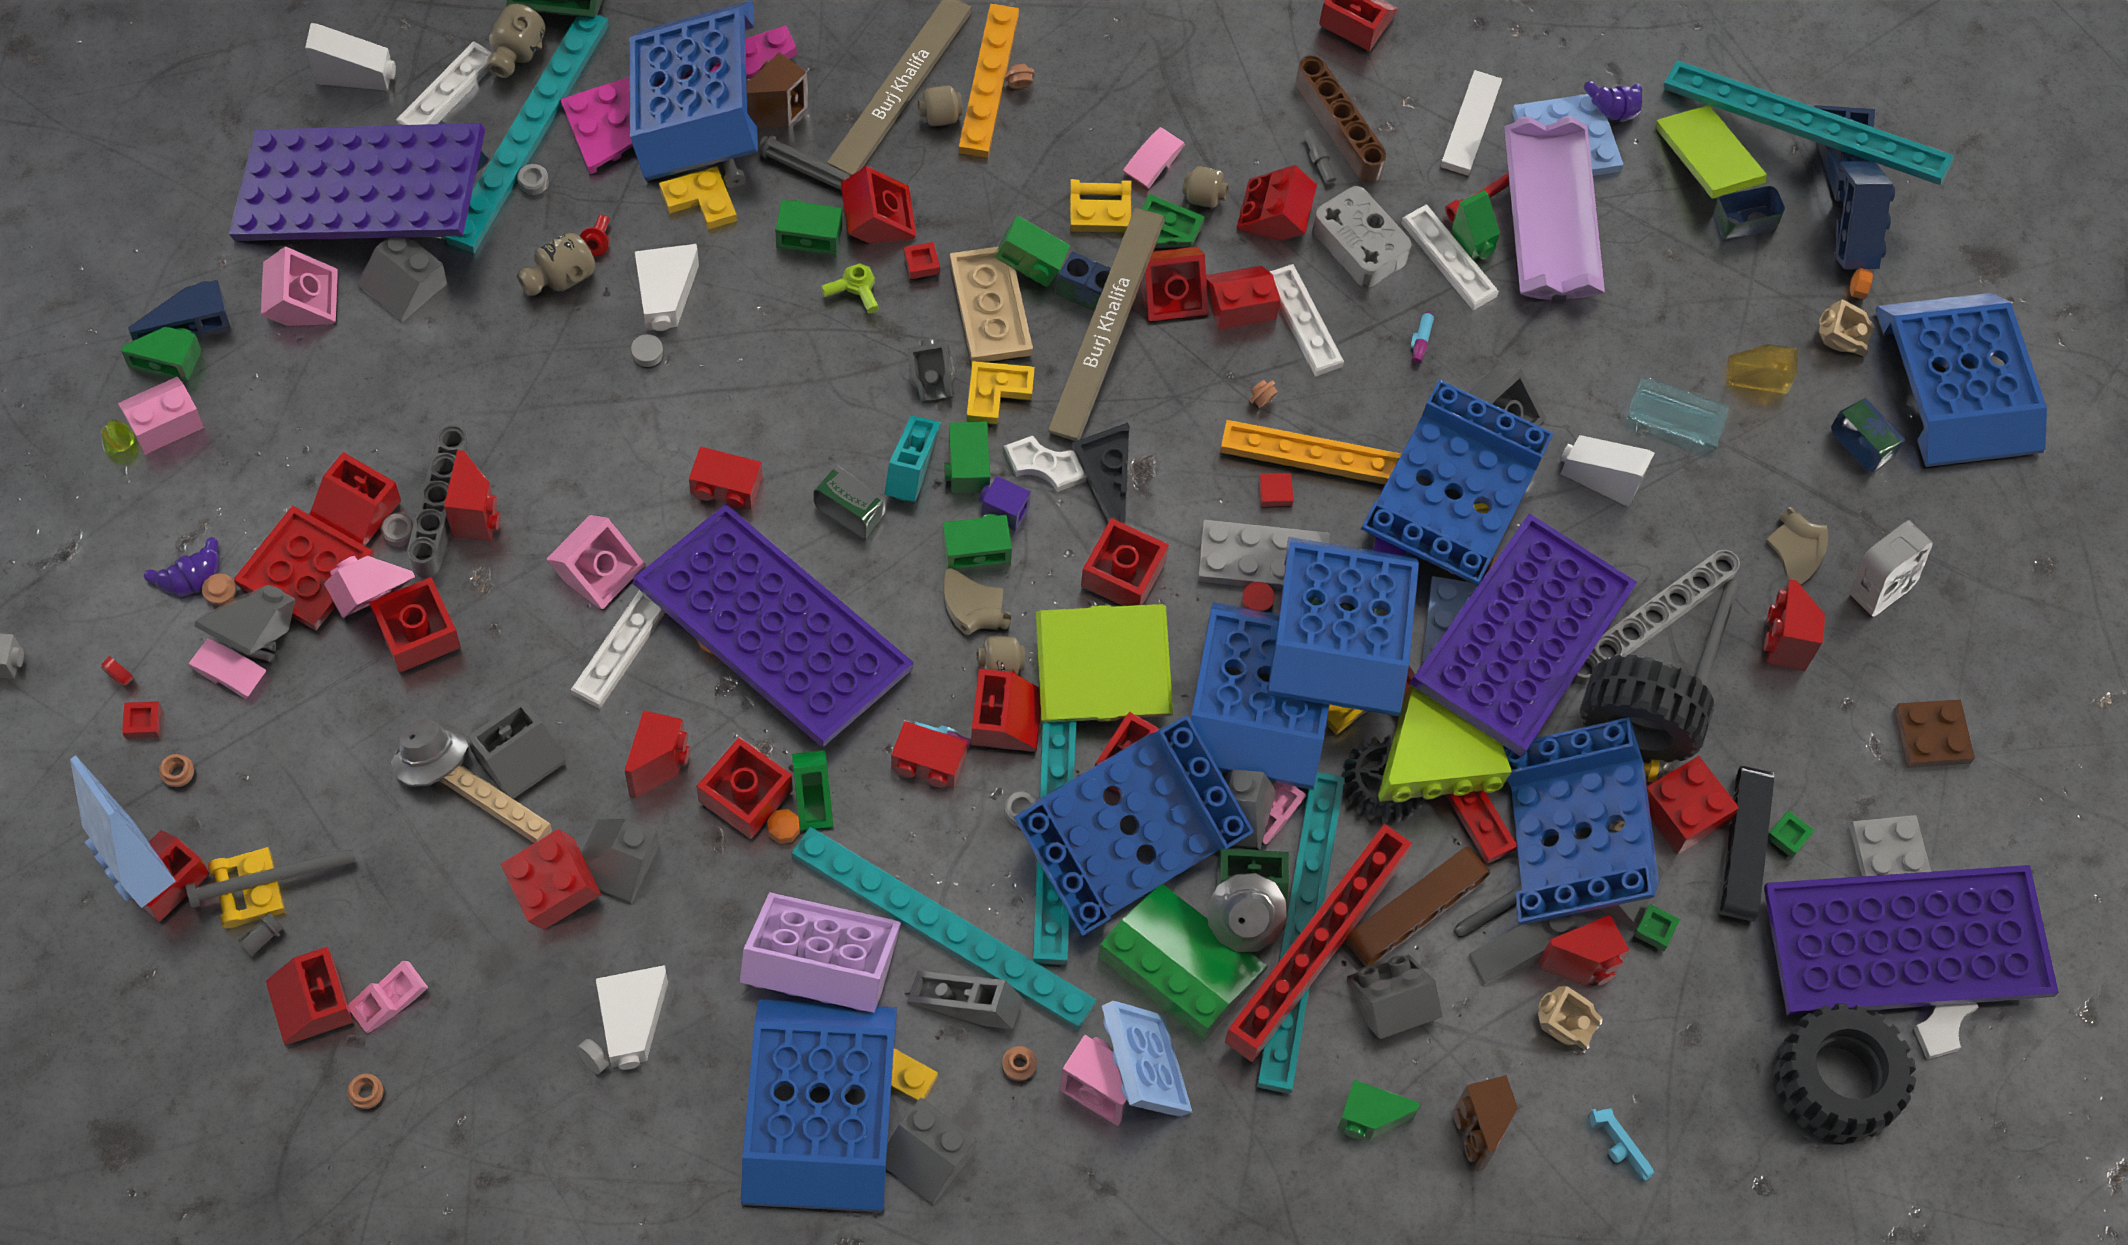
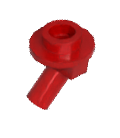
M599 214L594 227L584 229L579 235L587 244L592 256L604 254L609 246V238L605 231L610 218L603 214Z

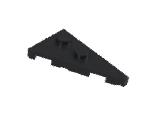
M1128 422L1072 442V450L1075 452L1108 522L1110 518H1113L1124 524L1126 517L1130 428Z

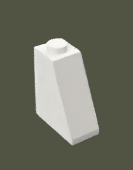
M311 23L305 49L315 84L387 91L389 80L394 79L396 71L395 61H391L388 48L319 24Z
M697 244L636 251L635 258L646 331H664L677 327L699 267Z
M1579 435L1574 446L1568 443L1560 458V461L1565 462L1561 475L1629 507L1655 453L1647 449Z
M665 965L596 979L612 1068L619 1067L621 1070H628L639 1066L640 1062L647 1061L668 985Z

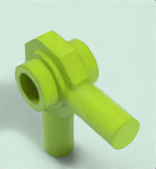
M859 263L847 267L841 279L820 286L824 297L847 290L853 294L860 295L868 313H874L879 309L871 292L875 283V277L869 266Z

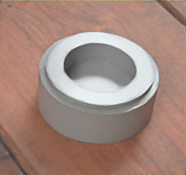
M525 165L517 174L519 188L528 195L541 194L549 185L548 173L541 165Z
M641 335L633 341L631 346L632 357L638 365L651 367L662 360L663 346L656 336Z
M396 513L388 516L381 525V532L385 542L393 547L408 545L414 524L411 518L405 514Z
M1027 792L1013 793L1005 803L1006 819L1012 825L1019 827L1014 816L1037 800Z
M585 1039L576 1047L580 1059L594 1073L599 1074L609 1065L606 1054L593 1040Z

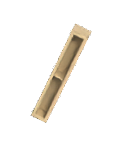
M462 765L445 778L439 780L533 843H536L552 832L549 822Z

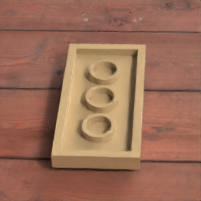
M998 247L950 253L949 256L971 364L972 361L988 362L1033 355V346L1016 270L994 258Z

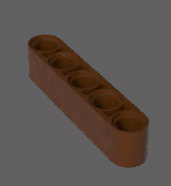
M1316 55L1303 57L1299 62L1296 77L1298 90L1356 175L1365 182L1377 181L1383 173L1387 153L1326 63Z
M1467 846L1356 927L1344 942L1365 967L1371 966L1480 885L1489 876L1491 871L1471 848Z

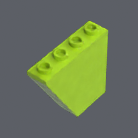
M1410 685L1403 699L1401 713L1398 718L1378 797L1380 801L1393 800L1394 802H1403L1417 797L1433 799L1445 794L1462 796L1473 791L1484 790L1486 793H1491L1502 788L1512 770L1501 743Z

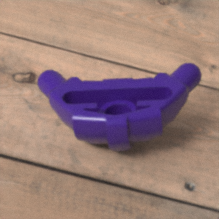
M1592 81L1584 84L1585 92L1592 98V103L1605 117L1625 122L1636 118L1640 114L1643 90L1640 84H1634L1631 88L1629 86H1617L1615 88L1601 87L1600 89Z
M214 537L208 538L205 542V547L199 553H194L190 557L185 555L178 558L175 564L169 566L167 570L162 569L159 572L152 569L146 570L143 575L144 579L157 585L159 590L177 595L179 598L201 592L204 581L217 572L219 555L217 554L218 540Z

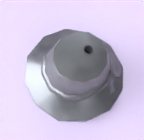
M419 720L411 723L402 731L399 737V745L391 761L395 777L410 787L430 786L448 776L463 763L469 746L464 733L451 725H439L432 720Z
M1256 873L1235 874L1217 886L1207 903L1208 926L1221 944L1236 952H1253L1263 949L1278 939L1287 922L1286 900L1275 882ZM1239 918H1244L1245 922H1240Z

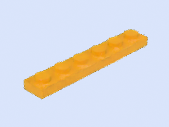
M990 3L960 138L959 154L988 158L1005 82V74L1018 22L1019 8Z
M1226 420L1220 453L1385 485L1401 456V453Z

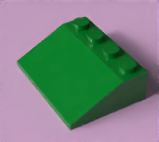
M1164 884L1152 891L1116 925L1100 944L1098 959L1203 1042L1208 1039L1268 967L1251 952H1236L1221 944L1208 926V919Z

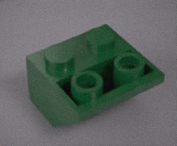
M1221 849L1217 861V886L1235 874L1256 873L1276 883L1286 900L1287 908L1289 852ZM1239 918L1240 922H1245L1244 918Z

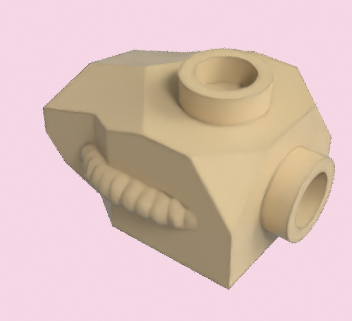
M1843 299L1833 303L1830 308L1822 313L1819 320V333L1823 343L1840 352H1851L1861 356L1868 355V342L1874 332L1875 325L1869 320L1867 312Z
M1559 986L1553 992L1546 993L1538 1006V1016L1542 1030L1563 1044H1575L1584 1050H1588L1593 1033L1603 1021L1602 1017L1595 1011L1593 1003L1568 986Z

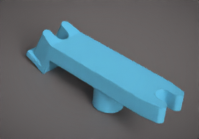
M1592 1109L1588 1115L1592 1129L1604 1127L1616 1144L1608 1150L1611 1159L1615 1163H1619L1626 1158L1643 1181L1651 1178L1655 1173L1653 1168L1614 1117L1612 1109L1599 1111Z

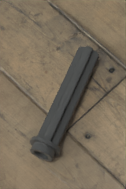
M773 135L770 137L764 136L759 144L758 152L762 154L763 158L767 159L770 157L840 190H842L841 182L850 177L848 173L776 141V137Z

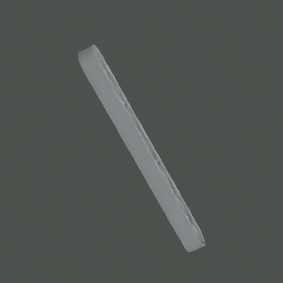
M1719 550L1605 632L1585 662L1593 670L1604 659H1610L1611 657H1605L1599 651V646L1603 644L1611 645L1615 649L1616 655L1626 657L1724 586L1727 581L1733 579L1740 566L1737 555L1729 550ZM1716 561H1728L1732 566V570L1729 572L1719 570L1716 566ZM1696 576L1704 577L1708 581L1709 587L1706 589L1696 587L1693 583V578ZM1673 593L1681 594L1686 599V604L1682 606L1673 604L1669 595ZM1649 610L1658 611L1662 615L1663 621L1659 623L1651 622L1647 618L1646 612ZM1626 627L1636 629L1639 633V638L1636 640L1627 639L1623 634V629ZM1578 672L1573 681L1581 685L1588 684L1591 673L1584 675Z

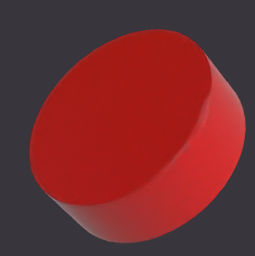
M1264 582L1250 583L1246 586L1242 595L1243 607L1256 611L1269 612L1275 600L1273 589Z
M107 656L100 664V668L123 687L127 686L134 678L130 672L110 656Z

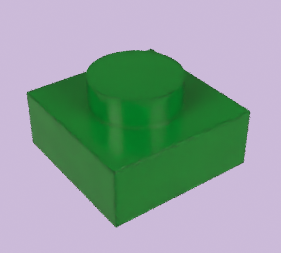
M1788 810L1769 832L1768 840L1793 858L1815 830Z
M1649 904L1634 936L1665 951L1680 919Z

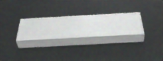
M473 41L396 119L397 125L438 124L489 72L487 58L492 52Z
M1474 70L1440 167L1469 176L1502 78Z
M1427 204L1402 218L1401 224L1472 310L1498 296L1499 291Z
M1294 264L1270 271L1273 274L1281 299L1279 308L1314 376L1316 377L1342 368L1344 360Z
M639 590L571 688L572 695L600 709L666 612Z

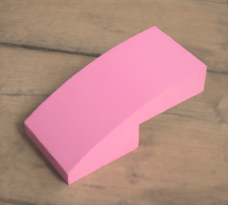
M1160 127L1141 146L1123 171L1126 175L1147 189H1150L1165 167H1170L1185 146V143Z
M209 638L205 640L188 664L190 668L213 683L220 682L245 700L267 671L236 651Z
M1276 782L1273 784L1276 794L1262 841L1264 845H1267L1306 800L1307 795L1297 787Z
M402 961L378 984L370 983L348 1004V1007L363 1030L369 1033L402 1011L428 989V986L409 961Z

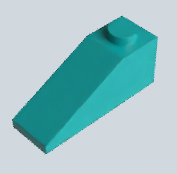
M913 415L910 416L889 462L884 495L895 497L901 501H916L923 485L941 422Z

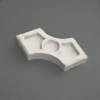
M1034 436L1003 446V452L1015 477L1021 475L1041 477L1047 480L1057 492L1086 482L1087 476L1075 452L1072 450L1065 452L1049 450L1040 445Z
M1977 1003L1934 1005L1929 1018L1913 1028L1927 1060L1957 1052L1961 1048L1959 1041L1961 1021L1965 1016L1978 1009Z

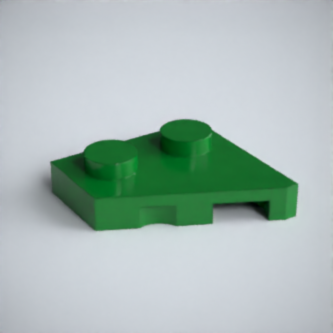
M1152 194L1148 195L1142 207V210L1164 215L1165 218L1155 248L1192 247L1204 223V216Z

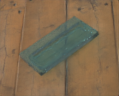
M1641 376L1636 393L1633 395L1627 419L1716 449L1721 433L1725 429L1724 424L1730 406Z

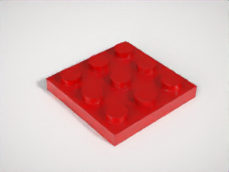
M292 505L235 576L234 582L247 592L266 585L281 589L285 594L296 599L292 617L317 631L336 606L324 585L332 576L330 571L337 568L338 563L349 557L355 556L357 560L366 556L374 558V553L368 547Z

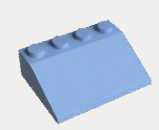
M75 755L70 759L82 827L89 836L85 843L95 854L94 857L105 869L104 872L115 884L114 887L127 902L133 898L142 908L176 882V880L136 823Z

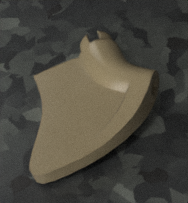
M1787 508L1786 512L1783 511L1780 514V520L1784 524L1766 539V542L1781 558L1788 581L1789 579L1797 580L1803 586L1817 572L1823 562L1828 546L1827 525L1812 524L1801 513H1796L1794 508Z
M952 568L946 570L943 591L945 605L951 619L965 635H970L978 629L997 630L999 627L1006 630L1010 627L1012 615L1009 612H1001L1003 588L984 586Z

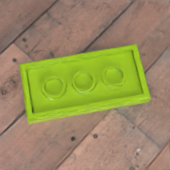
M1710 105L1656 120L1655 128L1711 198L1766 183L1767 174Z

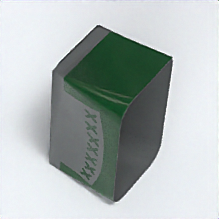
M838 465L813 492V501L819 510L863 539L865 537L866 539L886 513V497Z

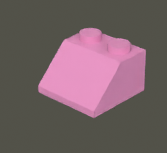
M285 246L263 262L261 315L286 326L329 325L335 323L338 269Z
M178 377L118 403L145 455L204 428L196 406Z
M589 515L546 559L567 585L599 609H604L646 565L609 518Z
M352 556L338 563V567L330 571L332 576L324 585L342 618H345L370 606V601L404 588L415 578V575L408 569L370 556L359 560Z
M1084 1035L1062 1069L1059 1090L1119 1126L1122 1121L1126 1099L1122 1092L1119 1068L1113 1060V1051H1111L1110 1045L1098 1037L1091 1039Z

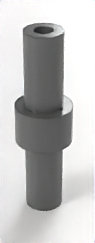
M1314 128L1306 129L1303 135L1311 150L1309 153L1314 166H1318L1325 183L1331 184L1337 178L1329 163L1330 156L1325 146H1321Z

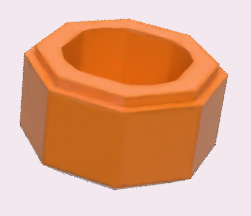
M1862 268L1855 271L1850 281L1852 297L1866 299L1872 285V271Z
M789 809L775 810L767 820L769 837L778 844L792 843L800 834L799 818Z

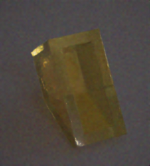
M1766 344L1729 355L1727 385L1788 394L1797 376L1798 348Z

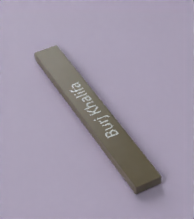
M959 0L941 1L827 162L828 165L848 173L849 176H852L864 167L972 13V6Z
M1138 208L1134 209L1049 426L1050 434L1073 441L1081 439L1165 222L1164 215Z

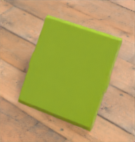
M1153 604L1115 607L1100 605L1091 606V608L1040 610L1036 612L1042 722L1116 721L1124 719L1129 712L1140 718L1173 715L1166 605Z

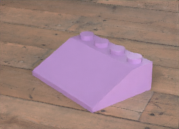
M769 892L743 950L740 983L749 984L756 988L784 992L791 996H802L819 1000L823 1003H833L858 1011L874 1013L883 990L901 922Z

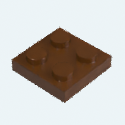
M1961 699L1898 703L1894 708L1908 768L1971 764L1975 759Z

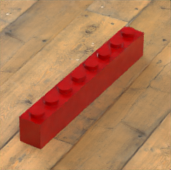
M1386 824L1381 827L1228 1028L1224 1043L1253 1063L1405 861L1412 842Z

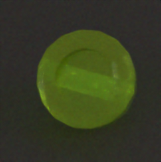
M110 420L101 428L103 449L108 455L126 451L134 443L132 430L121 420Z

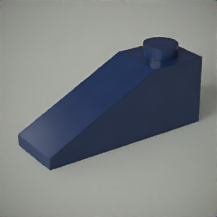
M218 280L202 281L196 285L185 287L128 327L132 340H137L163 327L173 329L184 328L196 335L230 328L225 300Z

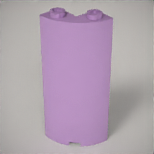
M1571 116L1561 117L1557 122L1547 126L1532 117L1518 118L1514 123L1504 126L1520 294L1537 299L1551 300L1552 296L1556 294L1566 295V299H1577L1605 293L1588 126Z

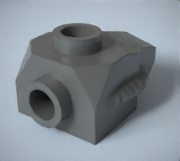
M926 339L919 341L918 347L908 348L910 363L908 365V373L911 383L919 391L921 401L953 397L952 383L957 371L949 344L947 342L938 343L937 339Z

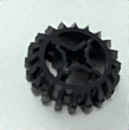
M1389 735L1384 738L1383 743H1380L1375 736L1371 739L1370 745L1363 740L1359 744V750L1353 748L1349 754L1350 759L1345 760L1343 764L1345 771L1341 774L1342 777H1345L1343 794H1351L1348 798L1349 805L1358 803V814L1366 810L1370 812L1368 815L1370 821L1378 815L1381 816L1383 824L1387 822L1389 816L1396 823L1401 820L1402 814L1409 819L1413 815V809L1420 810L1423 805L1422 800H1425L1424 797L1410 798L1403 802L1379 800L1378 794L1392 745ZM1381 760V764L1377 767H1369L1368 770L1362 769L1370 762Z

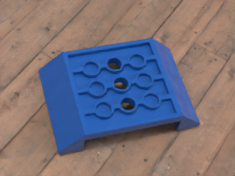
M751 0L643 29L630 37V137L646 181L758 152L757 126L747 114L745 30L754 28V3ZM721 63L716 71L710 72L715 64ZM693 71L689 78L682 80L687 72ZM665 78L663 84H661L658 87H655L660 79Z
M1994 293L1876 307L1875 310L1883 335H1895L1924 425V429L1917 442L1925 467L2044 453L2046 450L2047 406L2011 302ZM1996 356L2003 360L2005 365L1998 366L1994 364L1990 357ZM1961 360H1968L1970 363H1973L1975 369L1965 368ZM1938 363L1945 368L1946 372L1940 373L1935 371L1932 364Z
M1439 379L1426 403L1414 432L1377 502H1374L1361 530L1478 585L1554 433ZM1420 475L1427 476L1432 481V484L1423 486L1417 482L1416 477ZM1454 489L1459 492L1461 498L1457 500L1450 499L1446 496L1445 490ZM1484 503L1488 506L1490 512L1479 513L1475 510L1473 504Z
M1288 537L1275 652L1270 670L1267 694L1400 716L1410 660L1419 562L1415 557ZM1317 598L1321 600L1323 604L1312 605L1307 601V599ZM1349 603L1354 606L1355 610L1346 611L1340 607V604ZM1377 608L1383 609L1388 615L1378 616L1372 610Z
M1212 602L1191 715L1192 724L1220 772L1228 773L1233 769L1264 772L1271 782L1314 790L1329 705L1268 695L1269 682L1262 681L1257 676L1261 673L1270 674L1275 652L1279 614ZM1227 667H1236L1242 673L1233 676L1228 674L1225 669Z
M1188 715L1148 734L1038 799L1014 816L1016 823L1081 936L1110 920V915L1216 851L1227 849L1254 833L1253 828ZM1109 786L1117 788L1120 793L1118 803L1113 806L1108 805L1103 799L1104 790ZM1126 815L1133 817L1137 823L1136 830L1131 835L1124 834L1120 829V821ZM1141 845H1148L1153 850V858L1148 864H1142L1137 859V850Z
M1630 717L1535 738L1522 757L1503 746L1512 770L1507 781L1512 789L1522 891L1516 892L1519 924L1523 925L1654 898L1659 884L1650 808L1644 764ZM1616 821L1625 822L1624 827L1619 832H1609V827L1612 823ZM1581 829H1592L1588 838L1583 840L1576 839V835ZM1551 835L1559 836V840L1555 845L1550 847L1544 846L1546 838Z
M758 1001L754 1022L742 1157L741 1205L883 1212L897 1007L877 1006L873 1013L828 1003ZM779 1086H790L794 1090V1096L788 1101L778 1100L774 1092ZM823 1087L829 1091L830 1096L823 1103H815L809 1097L810 1092L814 1088ZM852 1089H859L865 1094V1099L858 1105H851L845 1099L846 1093Z

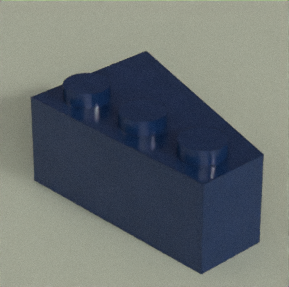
M1814 105L1815 108L1874 128L1875 109ZM1817 143L1835 200L1839 201L1838 191H1844L1845 175L1844 172H1839V162L1869 160Z
M1875 161L1839 162V172H1844L1845 175L1844 191H1838V200H1844L1842 219H1837L1836 259L1844 269H1880L1881 258H1884L1886 255V242L1884 238L1885 232L1890 228L1891 224L1889 206L1890 202L1895 198V186Z

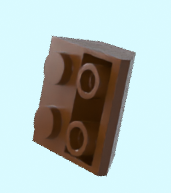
M780 52L772 60H767L752 79L746 80L747 114L757 128L789 126L808 108L807 71Z
M1507 1075L1467 1085L1455 1106L1456 1108L1453 1110L1455 1123L1458 1129H1463L1467 1140L1464 1143L1467 1158L1470 1162L1475 1163L1477 1172L1484 1170L1518 1109Z

